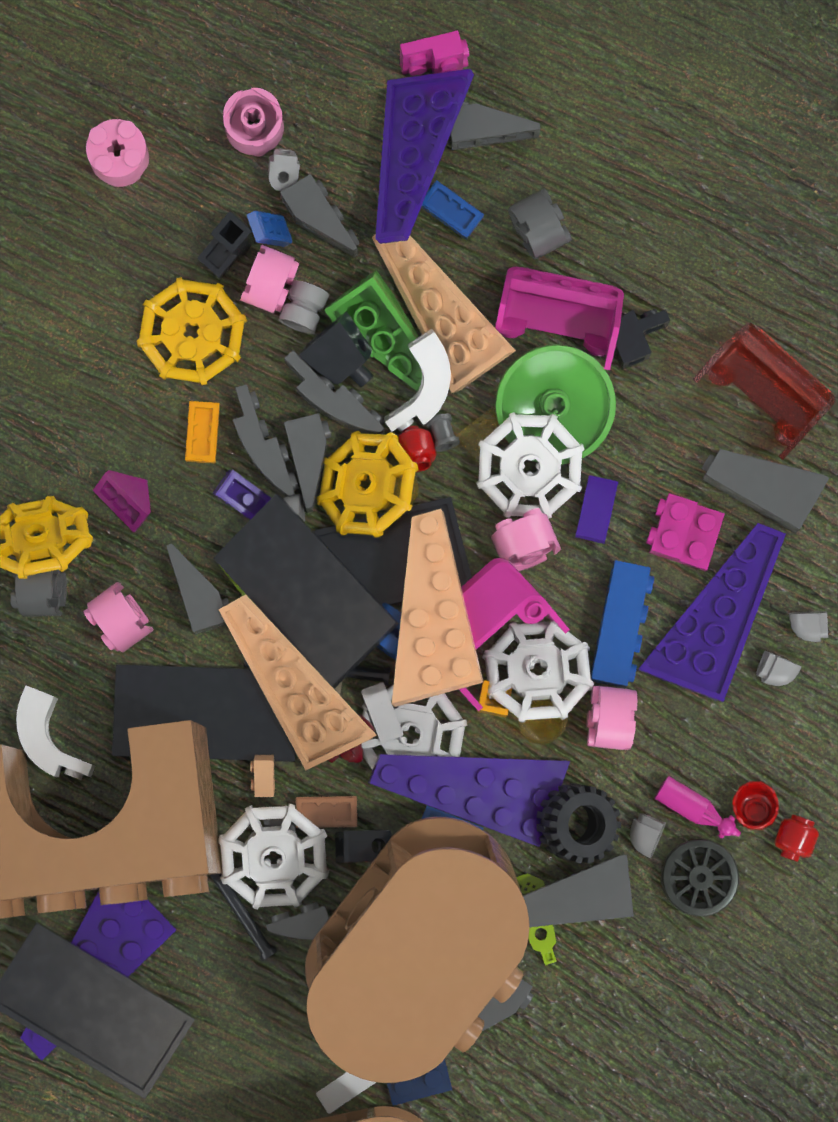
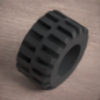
M570 783V786L561 785L558 786L559 791L552 790L549 792L548 796L550 799H543L540 804L544 807L543 811L537 812L536 818L541 819V824H536L537 831L543 833L539 839L541 843L547 844L546 849L550 853L556 854V857L577 863H592L594 859L600 860L604 858V851L611 852L614 848L611 845L612 841H618L620 836L616 834V829L621 828V822L616 820V817L620 816L619 809L612 807L615 804L613 798L606 797L607 793L596 789V787ZM583 806L589 818L588 827L582 837L574 840L568 828L569 819L575 809Z

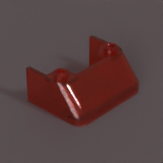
M746 323L729 338L693 378L698 383L708 374L709 379L715 385L730 386L734 383L777 422L773 427L776 440L782 445L787 446L778 456L782 460L836 402L834 395L827 387L761 328L752 323Z

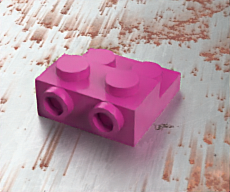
M458 30L400 44V66L403 75L408 73L412 76L420 75L429 68L435 74L463 70L464 67L469 66L467 59L469 57L466 39H460Z
M669 493L666 500L660 498L655 515L659 516L660 519L657 528L651 527L646 544L651 545L649 553L706 572L725 513L697 505L698 502Z

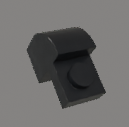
M229 211L212 231L213 240L197 259L218 278H222L238 258L247 253L255 241L251 227L234 212Z
M633 309L621 318L620 330L614 351L621 370L650 358L652 352L645 335L668 326L670 318L666 310L657 312V309L647 311L640 315L641 319L638 320Z

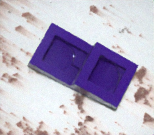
M589 475L579 515L576 538L605 543L618 481Z

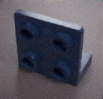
M445 1059L437 1067L420 1077L403 1082L387 1083L393 1106L452 1090Z

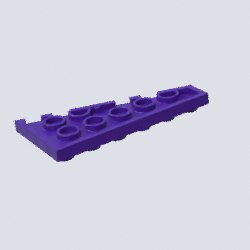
M471 69L387 80L375 239L380 244L408 241L474 77Z
M757 523L642 663L638 671L723 703L786 533Z
M378 754L368 783L540 847L541 841L539 837L543 833L537 831L536 824H541V819L536 818L537 812L543 811L544 807L540 804L543 799H550L548 796L549 792L552 790L559 791L558 786H561L570 761Z
M98 891L72 943L129 977L177 929L149 899L101 905ZM27 1027L21 1036L24 1043L41 1061L57 1047Z

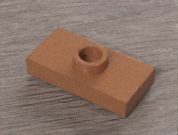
M357 796L296 797V809L318 828L357 827Z

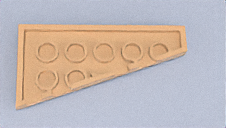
M376 234L372 237L421 334L423 335L430 329H433L444 346L450 363L451 380L449 389L451 393L462 390L516 351L411 236H409L408 241L382 244L375 239Z
M442 509L414 516L411 521L392 705L394 707L483 683Z
M247 595L218 609L305 770L376 736L375 732Z

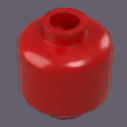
M409 426L402 430V433L398 436V442L411 460L417 463V472L429 469L437 456L431 433L418 426Z
M793 814L791 818L783 819L774 840L775 846L782 850L780 856L798 862L800 857H811L819 837V831L814 827L815 822Z

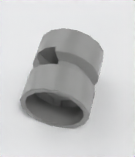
M298 280L293 281L288 296L291 303L284 304L279 322L296 331L315 334L320 321L317 312L325 308L329 294L310 283Z

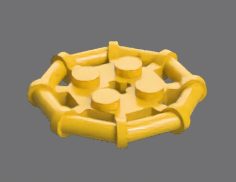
M182 277L176 278V282L150 300L144 301L139 339L136 342L137 347L142 348L159 371V377L164 380L171 378L206 385L208 380L232 363L239 362L244 323L247 322L246 315L241 314L224 291V285L219 282L217 284L184 280ZM187 292L209 296L206 303L198 300L189 301ZM179 294L181 299L179 304L168 312L161 308L162 305ZM217 301L229 318L220 320L212 307ZM155 315L163 319L161 335H152ZM188 325H197L199 327L197 338L194 339L192 336L186 338L184 336ZM231 328L229 346L221 345L223 329ZM163 343L172 356L167 362L156 349V345ZM215 352L222 355L206 368L204 367L203 361ZM178 361H191L196 363L197 370L177 368L176 365Z
M355 431L351 433V437L328 458H324L320 495L316 499L317 504L323 507L336 526L337 533L341 535H346L347 533L373 535L375 538L383 536V531L407 510H411L412 490L418 465L411 460L398 442V436L394 433L366 434ZM378 446L376 453L365 452L364 447ZM354 452V455L351 456L353 459L348 464H339L350 453ZM390 452L399 462V465L393 467L387 461L386 457ZM335 471H337L338 474H337L336 486H335V489L333 490V483H334ZM367 476H369L371 484L365 490L360 484L361 481H366ZM402 476L400 495L398 497L394 495L396 477ZM341 499L345 504V510L342 514L335 505V501ZM390 502L395 504L379 519L378 511L385 510ZM355 514H366L368 523L353 522Z
M47 496L43 500L18 505L15 503L7 505V510L0 515V539H6L5 543L0 544V568L18 575L19 579H27L29 575L60 570L61 572L67 570L68 564L84 549L89 548L93 542V537L89 533L87 523L88 512L83 507L76 508L60 502L54 496ZM56 512L58 514V517H55L52 514ZM12 521H14L15 524H13V525L10 527V524H9V523H11ZM73 524L76 526V530H67L68 526ZM67 543L71 544V545L64 551V546H65ZM8 556H16L17 561L8 558ZM51 557V559H46V560L31 562V561H33V560H38V559H43V558Z

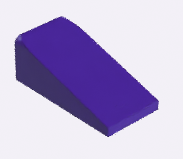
M229 470L212 493L249 520L271 499L270 496L234 470Z

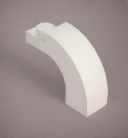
M430 329L407 345L421 367L422 380L419 390L412 399L384 417L385 423L391 432L395 429L402 431L413 424L414 420L412 418L416 415L423 425L426 424L440 410L447 397L451 380L450 363L445 348L433 329Z
M25 686L18 704L16 724L21 745L28 757L40 769L55 777H59L62 767H66L64 774L82 780L83 775L91 777L95 769L94 765L61 752L51 740L49 721L58 698Z

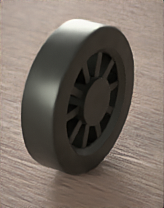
M696 839L678 845L668 854L661 870V885L668 901L679 911L692 916H710L726 908L735 897L739 885V872L734 858L723 846L710 840ZM696 853L704 854L701 865H698ZM690 856L693 867L690 868L681 861L685 857ZM709 856L717 861L710 868L706 867ZM678 865L688 872L687 876H675ZM720 866L723 876H713L712 871ZM675 880H687L688 884L678 891ZM713 880H723L721 890L712 884ZM693 888L690 900L682 896L688 889ZM708 888L718 893L711 900L707 891ZM699 890L702 891L705 902H696Z

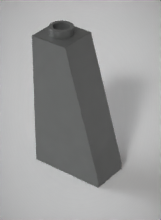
M722 449L718 451L716 456L710 454L701 468L706 472L702 480L793 533L800 530L829 480L827 476Z
M627 855L611 857L523 894L529 915V927L634 916Z

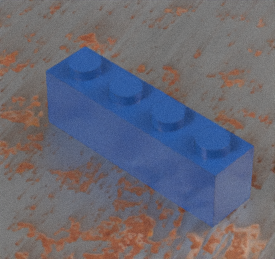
M617 560L612 564L591 669V680L593 682L624 689L627 687L628 682H634L637 665L632 664L634 652H640L643 635L638 634L640 623L645 624L648 613V606L643 605L645 594H651L654 583V576H649L650 567Z

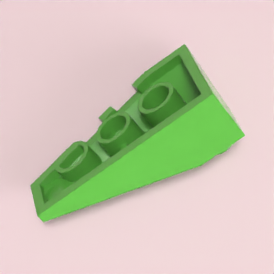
M376 270L353 285L326 307L324 311L332 322L344 312H347L372 349L370 356L376 358L388 367L389 371L418 391L422 380L421 367L407 345L417 339L419 335L394 294Z

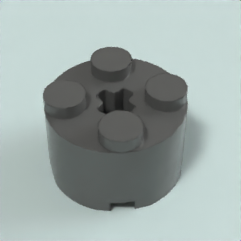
M545 188L508 207L511 222L517 234L520 233L524 241L522 244L533 260L572 241L568 229L560 223L564 216L557 203L552 204V200Z
M51 557L43 558V559H38V560H33V561H31V562H36V561L51 559ZM54 570L29 575L27 579H19L18 575L12 573L13 578H15V590L11 592L12 608H18L23 617L62 615L63 612L58 609L66 604V573Z

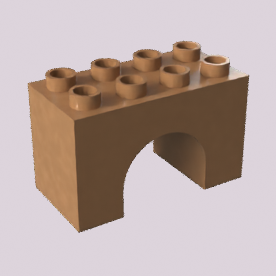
M188 720L128 728L132 763V783L128 798L119 814L107 826L93 834L80 838L65 836L44 821L31 797L26 752L21 749L0 745V919L25 916L24 899L36 897L38 913L87 908L85 891L99 889L101 905L148 900L146 883L162 881L164 897L209 892L207 875L221 874L222 865L220 844L217 842L219 835L206 727Z

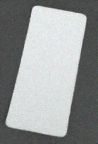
M381 682L363 689L361 693L380 742L383 744L403 736V731L385 684Z
M346 1072L318 1091L316 1095L327 1113L330 1114L376 1082L364 1080Z

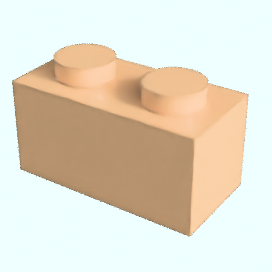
M255 755L254 761L250 762V771L254 773V779H251V791H255V797H274V755Z

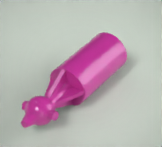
M670 776L666 777L654 797L658 802L695 824L717 826L720 832L718 836L722 839L724 836L733 835L739 837L741 834L734 822L736 819L734 816L730 815L729 818L722 819L710 800Z

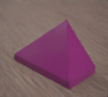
M108 470L93 489L98 497L133 532L140 528L151 513L148 481L145 479Z

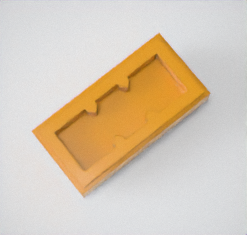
M189 401L186 462L216 464L220 403Z

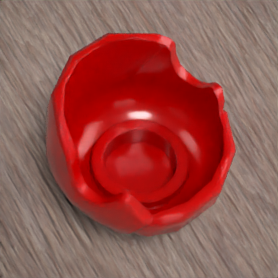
M749 781L738 788L733 797L732 805L735 817L739 824H742L743 827L749 830H763L774 823L779 814V801L775 790L762 781Z

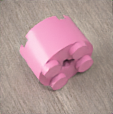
M261 88L241 90L234 93L225 104L223 110L224 128L230 144L236 150L247 155L261 157L278 145L284 132L283 115L277 99L270 92ZM256 119L259 120V123L257 124L253 123L252 125H250L248 123L249 120L251 122H254Z
M121 119L107 120L90 130L86 143V153L93 172L99 179L115 187H124L135 183L141 178L149 164V152L141 131L131 121ZM121 150L120 156L115 157V151Z
M261 245L240 301L273 314L275 311L281 313L289 291L284 289L285 284L292 285L299 263L294 261L295 258Z
M540 508L527 511L523 514V518L516 521L506 519L495 525L497 531L491 536L499 558L508 560L518 571L531 568L546 561L547 557L545 554L553 551L555 555L561 550L548 516L541 513Z
M116 582L87 603L88 608L83 612L93 626L97 624L104 633L101 635V639L111 651L115 649L117 652H125L150 634L153 628L145 626L149 622L147 616L130 594L124 597L121 593L124 587L119 582Z
M593 686L591 690V704H593L592 710H588L586 728H589L587 746L618 750L631 749L636 727L634 711H637V691Z

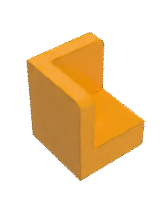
M483 680L479 703L483 708L480 711L477 710V712L506 718L509 710L495 699H489L487 692L490 681ZM512 688L507 690L505 693L511 696Z

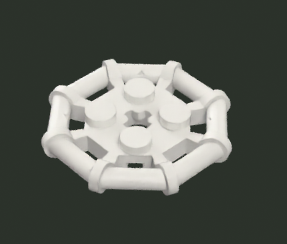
M513 412L484 440H480L478 444L480 446L479 479L476 484L478 489L481 488L504 512L503 516L507 518L523 516L529 510L540 508L541 513L547 514L548 519H550L552 514L576 492L581 491L582 451L585 449L583 444H579L557 420V415H521ZM521 427L544 428L541 436L523 435ZM512 430L514 431L517 438L504 450L496 446ZM552 432L567 448L558 452L548 441ZM492 454L500 456V474L491 475ZM570 458L569 479L562 477L560 472L562 459ZM536 459L538 461L535 465L538 470L534 474L531 471L523 472L525 460L532 461ZM503 481L512 490L513 495L509 500L495 486L496 484ZM559 483L564 486L552 499L547 501L545 494L556 484ZM533 496L538 497L540 505H522L518 503L520 497Z
M552 621L535 624H517L512 622L489 650L484 651L483 659L486 663L487 681H490L487 696L489 699H495L518 717L519 722L525 723L526 720L560 718L563 720L568 718V713L594 686V682L591 680L588 657L590 647L587 642H581L571 633L567 632L565 634ZM545 634V638L526 640L524 636ZM554 636L567 645L569 649L564 651L562 648L560 650L554 646L552 641ZM513 640L519 644L513 654L507 655L503 653ZM577 659L578 674L570 673L568 660ZM540 663L541 668H546L547 671L542 672V675H535L530 669H534V665ZM498 664L507 665V679L499 681ZM568 683L575 686L562 701L558 694L563 691L565 685ZM513 688L518 696L524 698L522 705L505 692ZM551 699L553 706L531 708L532 700Z
M394 684L386 689L391 701ZM443 693L429 697L426 706L408 703L400 705L394 710L402 731H408L409 727L413 726L416 727L415 732L420 734V738L414 739L413 744L407 743V738L403 736L383 744L379 739H371L362 743L363 757L372 770L378 757L372 748L380 745L387 755L460 757L465 726L468 725L467 720H463L449 698ZM364 702L362 705V716L373 726L371 716ZM436 703L450 722L441 725L439 720H437L431 710ZM443 731H452L448 753L440 749Z
M293 804L253 808L252 805L245 808L243 815L224 835L222 834L218 838L217 842L220 844L222 865L220 879L223 884H228L252 904L254 909L293 905L296 908L301 905V901L322 879L328 877L329 870L326 867L325 850L327 834L324 829H319L295 809ZM282 819L281 826L262 827L260 820ZM291 821L308 836L302 840L299 839L294 831L289 830ZM251 824L255 832L249 835L245 843L237 840ZM313 846L314 864L305 863L304 849ZM233 851L242 853V867L234 868ZM275 851L282 858L277 859V864H271L270 859H265V855ZM302 873L308 875L297 889L292 885L298 875L300 876ZM247 876L250 879L251 877L258 886L256 892L244 883L241 878ZM285 889L286 893L265 894V890Z

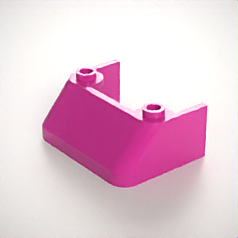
M511 267L507 270L495 328L501 335L507 338H516L523 335L525 329L529 328L583 339V345L590 354L594 356L606 355L604 369L610 370L620 330L624 293L621 289L611 285L524 267Z
M504 558L491 560L461 587L476 649L516 614L527 624L538 623L547 616L565 634L570 630L547 601ZM466 687L458 689L478 711L483 708Z

